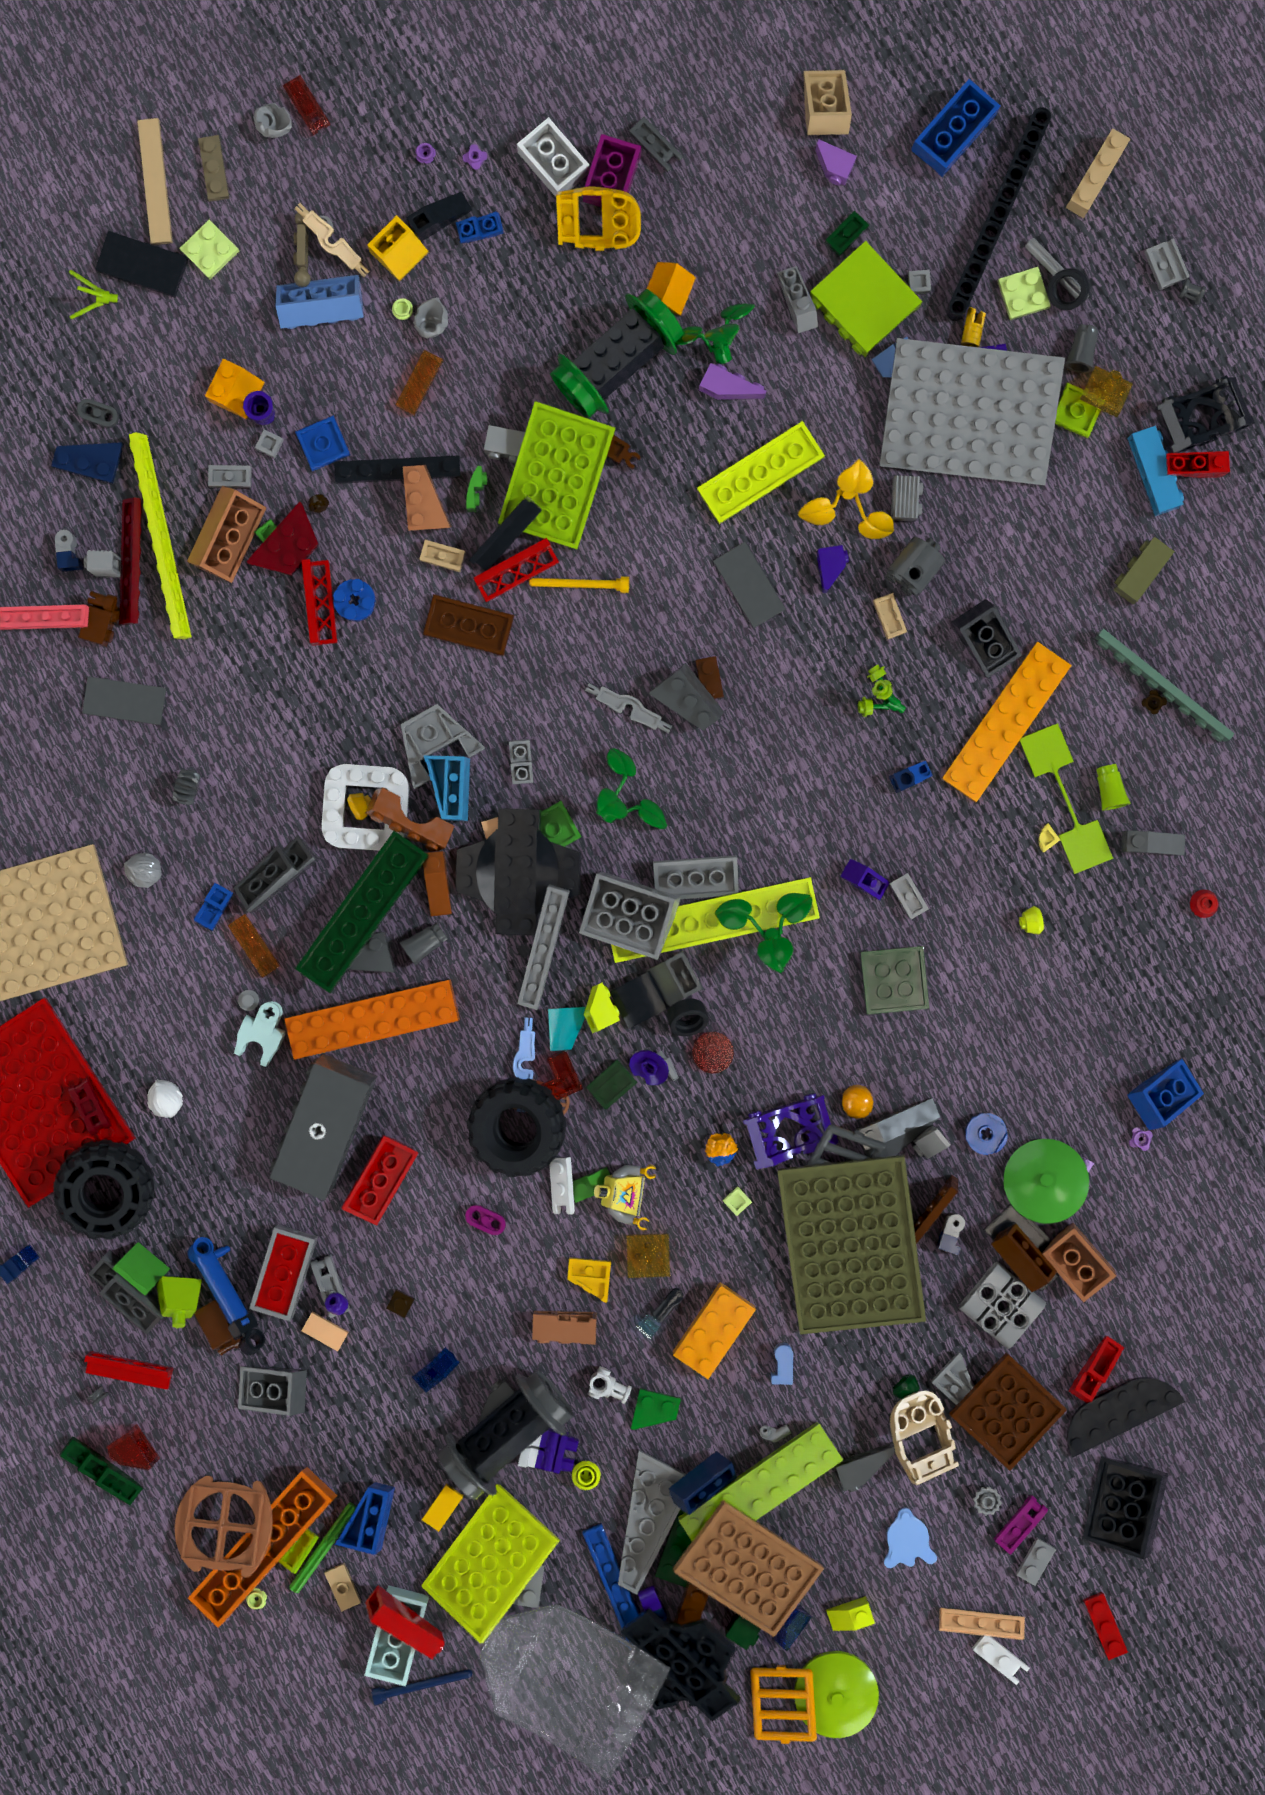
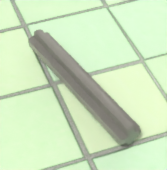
M1035 238L1027 242L1026 249L1053 276L1059 271L1064 270ZM1064 277L1059 281L1075 299L1079 297L1081 286L1073 277Z

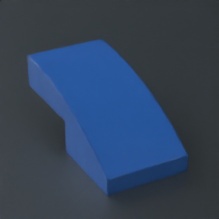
M214 883L204 899V904L195 916L194 922L213 931L231 900L233 892Z

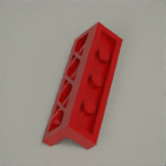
M545 538L475 576L473 579L487 603L557 565L559 561L548 539ZM548 551L553 561L546 565L538 563L540 554ZM526 562L534 564L533 571L528 575L520 573L522 564ZM507 572L516 574L515 580L511 584L502 583L503 575ZM489 582L498 584L496 592L487 596L482 586Z
M310 559L301 560L310 644L316 646L338 643L329 560L313 562ZM325 565L326 573L319 580L314 576L313 567ZM321 584L328 591L323 600L316 596V590ZM323 605L330 610V615L325 621L318 617V610ZM329 620H331V626L327 624ZM325 625L332 630V639H320V631Z
M94 1351L85 1355L84 1362H87L85 1373L166 1390L170 1387L173 1367Z

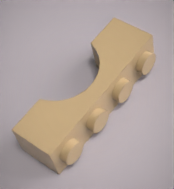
M1112 128L1066 206L1068 210L1082 218L1085 217L1130 138Z

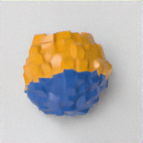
M715 1133L708 1139L705 1153L711 1163L716 1164V1166H723L733 1160L738 1148L730 1134L723 1133L722 1135Z

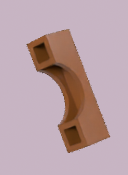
M383 787L375 790L365 812L371 816L372 820L379 823L383 822L389 825L391 830L406 834L407 838L411 841L425 844V847L430 851L436 852L446 848L455 827L454 825L439 817H434L425 824L412 822L402 811L400 796Z

